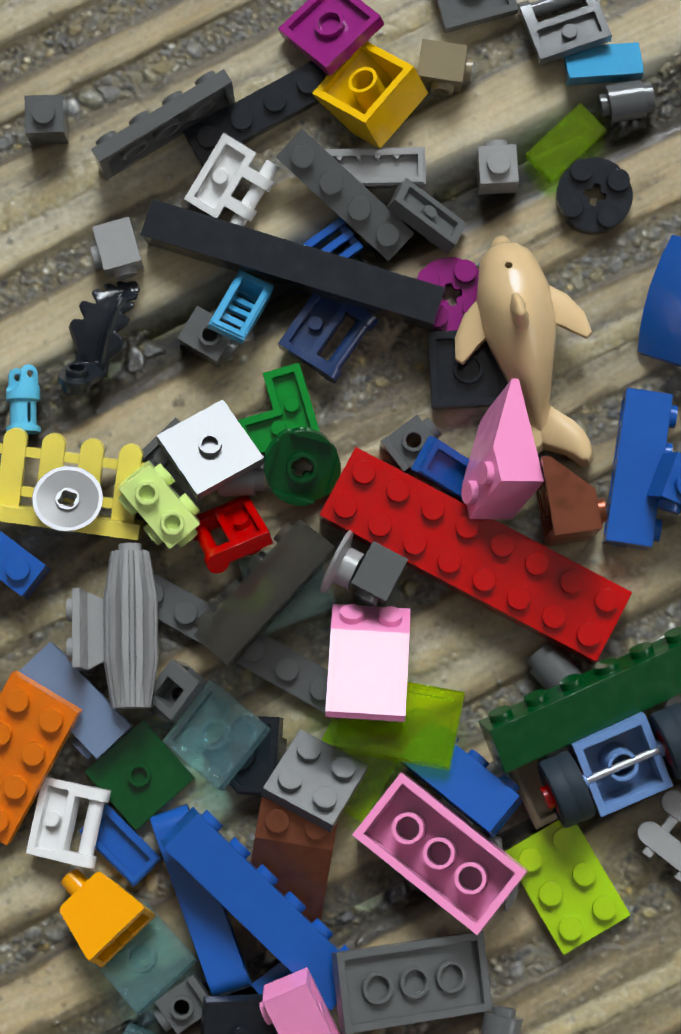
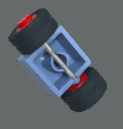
M675 703L665 709L652 713L649 716V722L643 712L637 713L567 745L568 751L558 753L537 764L539 776L543 784L540 787L543 800L549 810L553 808L559 821L565 828L595 816V811L600 817H603L672 787L673 784L665 763L676 779H681L680 703Z

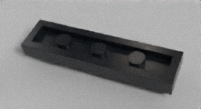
M311 61L183 130V134L200 165L203 167L223 133L245 144L319 104L320 102L312 93L326 76L322 69Z

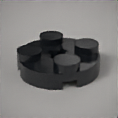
M590 157L576 160L563 173L556 189L555 199L558 210H560L561 215L565 218V222L572 229L587 235H600L624 221L632 205L633 190L629 174L616 163L604 158ZM593 187H597L600 189V193L605 196V200H598L596 205L588 204L589 197L584 196L585 190L591 191Z

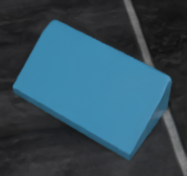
M639 42L599 45L564 57L566 86L642 80L644 75Z

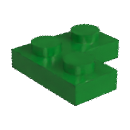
M300 363L262 373L273 410L238 420L262 455L265 454L267 447L277 437L278 433L284 429L307 427L320 431Z

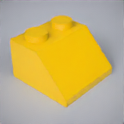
M367 41L331 76L327 75L312 94L354 135L381 149L426 97L428 91L413 65Z

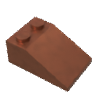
M262 797L251 863L257 869L261 864L265 865L279 880L274 886L284 896L291 891L307 907L302 913L311 922L316 918L321 920L337 823L330 833L271 800Z

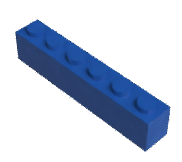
M192 807L160 840L163 848L292 973L308 967L326 1006L332 1010L337 1005L331 953L350 949L345 944L339 949L329 939L334 933L319 918L311 922L302 913L307 907L291 891L284 896L274 886L279 881L278 878L263 864L257 869L247 859L251 852L236 837L229 842L219 832L223 825L207 809L201 814Z

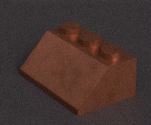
M551 456L541 457L539 462L544 482L537 489L536 495L545 546L591 540L602 529L603 522L607 521L604 498H597L596 489Z

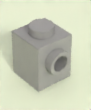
M506 140L486 141L484 146H478L476 153L478 195L516 193L519 183L516 144L507 145Z
M130 217L92 227L97 243L96 246L90 247L96 269L103 268L107 278L114 276L115 280L128 279L136 276L137 270L144 268Z

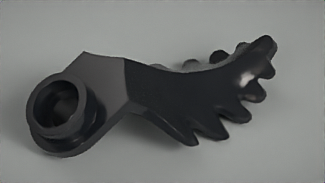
M136 281L116 282L117 286L107 283L104 285L105 292H102L100 289L92 291V296L96 303L81 301L79 308L84 319H72L69 324V331L77 352L76 359L61 368L57 376L61 389L65 393L72 395L89 393L92 390L93 384L107 377L109 362L123 348L124 341L118 332L125 328L130 321L129 317L123 314L134 307V302L130 301L136 300L138 297L137 293L140 291V288H138Z

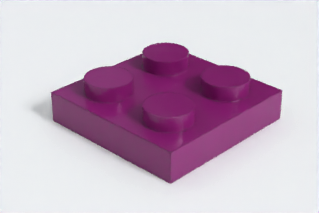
M308 0L278 30L286 41L331 76L385 24L382 17L361 0Z

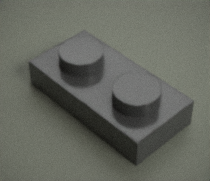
M405 178L397 187L387 207L401 221L407 223L427 238L430 243L436 245L447 254L456 246L466 225L465 221L408 178Z

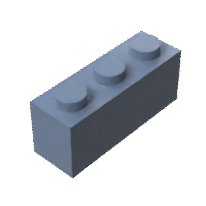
M51 641L19 671L83 710L71 732L76 737L72 744L87 759L92 754L96 759H100L134 728L118 709H112L111 702L81 670L73 668L72 661H68L67 656Z

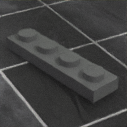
M302 128L276 156L284 166L388 261L414 234L412 229L389 211L385 204Z

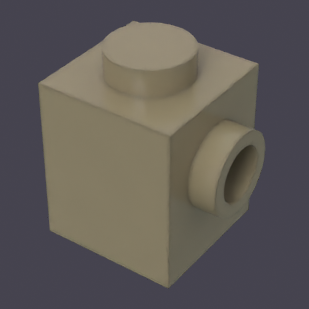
M422 39L417 73L425 88H431L430 91L432 93L445 96L452 95L453 92L461 93L462 81L470 82L473 59L466 58L468 45Z

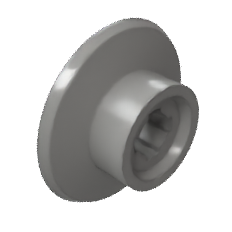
M73 466L59 467L47 472L37 482L32 495L33 509L37 517L48 527L59 531H74L89 525L99 514L103 503V492L97 479L88 471ZM68 497V499L74 500V506L68 507L63 505V499Z
M351 530L342 539L329 564L320 587V594L326 593L334 583L346 589H349L351 586V582L365 557V554L351 548L353 539Z

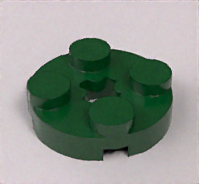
M297 427L282 430L269 444L264 454L263 470L268 486L280 500L291 505L307 506L315 503V500L321 499L324 495L328 496L332 492L341 475V462L334 443L325 434L312 428ZM301 457H305L308 464L312 465L311 471L304 470L302 476L296 475V469L292 466V463L299 461Z

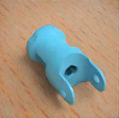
M27 364L21 369H12L8 375L6 401L10 403V425L6 427V432L18 427L25 430L28 435H35L41 433V427L37 425V402L41 401L40 386L38 385L37 369L33 365ZM28 370L32 372L31 377L27 375ZM15 374L19 376L18 381L14 379Z

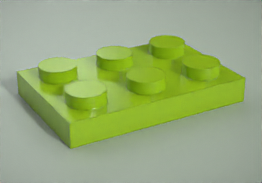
M557 819L505 850L507 854L529 870L520 883L563 955L631 915L577 824L565 828Z

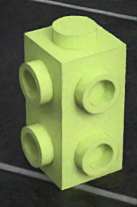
M148 460L119 484V490L122 495L118 499L132 516L138 512L148 524L143 529L157 545L164 542L169 549L175 544H178L181 548L198 534L195 528L200 523L196 514L200 509L186 493L180 497L170 486L175 480L161 463L154 467Z

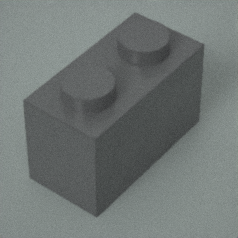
M373 541L351 582V589L356 591L354 598L367 606H376L377 603L385 606L407 565L408 559Z

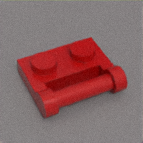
M248 496L239 497L196 516L199 519L200 525L195 528L198 534L193 540L198 542L205 555L204 563L208 570L214 574L224 572L229 567L230 562L246 555L256 554L262 548L274 544L267 526ZM220 527L228 541L217 546L211 535V531Z

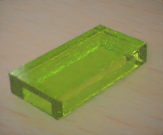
M580 103L525 154V158L552 184L606 133V129Z

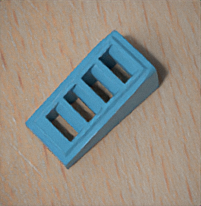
M239 270L207 328L243 344L268 304L274 286ZM238 295H240V296H242V297H244V298H246V299H248V300H250V301L255 302V304L250 303V302H248V301H246V300H244V299L238 297ZM234 303V304H236V305H238V306H240V307H243V308H245V309H247V310H249V311H251V312L249 313V312H247V311H245V310H242V309H240V308H238V307H236V306H234V305H232V304ZM227 311L245 319L246 321L244 322L227 314ZM222 320H224V321H226V322H228V323H230V324H233V325H235V326H237V327H239V328H241V329H240V330H239V329H236V328H234V327H232V326H230V325H228V324L222 322Z

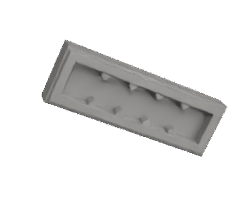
M425 147L325 149L367 189L397 188L405 178H408L418 187H426Z

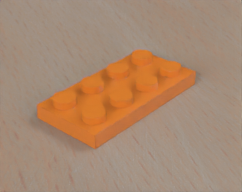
M17 670L11 673L0 693V842L6 846L13 841L83 711Z

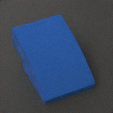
M672 235L662 253L648 290L639 332L638 352L641 355L681 367V237Z

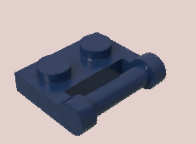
M312 294L278 345L281 350L317 371L326 380L336 384L342 375L341 368L366 332L374 329L378 319L365 309L338 301H331ZM348 316L355 323L328 361L323 359L319 355Z

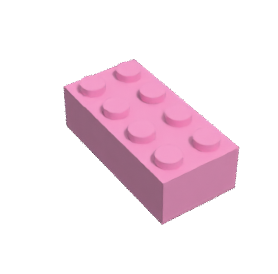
M403 772L398 775L352 834L476 935L482 932L529 871L407 773Z

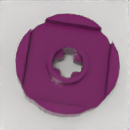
M444 257L429 263L418 273L417 279L442 287L452 286L454 290H459L461 296L456 299V305L450 306L448 300L441 302L435 320L434 329L436 331L458 330L464 314L476 301L479 270L470 260Z

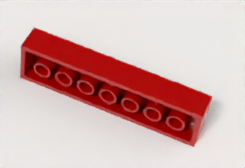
M357 447L352 452L319 514V520L345 534L351 530L353 538L368 546H371L374 541L408 559L406 566L592 664L597 662L633 593L494 519H470L466 504Z

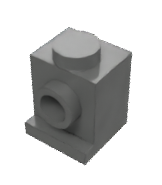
M415 415L388 437L386 436L382 439L380 447L397 469L408 473L411 471L410 469L428 436L438 439L442 435L428 417L422 421L418 415ZM409 435H417L421 440V444L416 448L409 447L406 443V438Z
M171 659L155 680L152 699L154 706L151 710L156 716L167 723H171L172 720L184 723L206 692L210 693L214 686L187 663ZM183 689V693L177 698L179 691Z
M194 972L155 1001L159 1009L153 1013L166 1032L173 1028L176 1034H179L202 1017L203 997L212 995L196 972ZM176 1001H187L190 1007L189 1011L186 1014L178 1013L175 1010Z

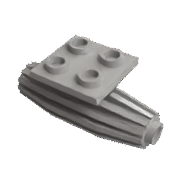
M141 543L118 544V550L110 552L103 599L81 588H72V598H68L66 602V617L68 622H72V638H67L66 654L68 661H72L73 668L87 673H97V666L104 663L112 709H149L152 706L159 661L157 590L150 551L142 550Z

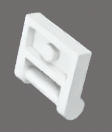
M47 777L39 791L26 853L95 869L97 856H94L104 804L109 803L111 791ZM82 797L89 799L79 851L75 852L71 851L70 847Z

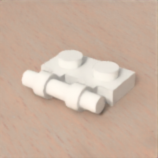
M223 133L184 199L217 219L223 209L227 207L235 212L229 222L245 226L247 221L252 222L257 213L255 208L265 191L270 192L275 182L272 179L280 167L266 160L259 172L250 167V164L257 153L226 133ZM244 177L252 182V185L243 200L240 201L233 197L232 194Z

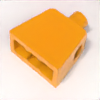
M77 868L66 874L61 881V885L71 897L60 906L59 911L85 957L101 968L156 917L152 910L100 871L87 879L80 869Z

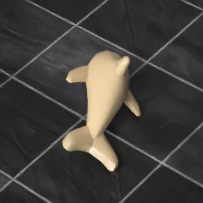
M503 235L497 236L493 240L490 250L481 258L477 298L464 314L455 336V361L463 365L486 340L507 383L511 379H519L537 454L547 450L565 455L581 467H589L594 456L593 447L587 434L573 419L550 405L556 346V326L588 339L592 334L585 312L567 294L549 285L536 258L528 248L512 243L511 240Z

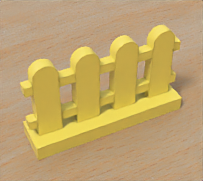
M15 427L5 433L3 443H0V453L2 454L0 464L1 522L50 528L37 517L33 505L21 504L22 496L32 498L35 488L23 486L26 457L40 459L37 482L47 472L55 468L64 467L65 462L78 464V468L91 473L97 479L100 486L103 468L117 469L114 497H103L102 503L103 508L112 509L111 516L98 514L89 525L73 532L137 541L142 537L144 520H136V514L132 516L118 499L122 495L119 490V484L144 464L143 451L140 446L134 443L126 444L121 448L118 459L104 457L105 446L97 438H90L83 442L79 454L66 452V439L59 433L47 435L42 441L41 448L28 446V434L22 428ZM68 497L63 499V502H67V503H74V502H75V501L72 500V499H68Z

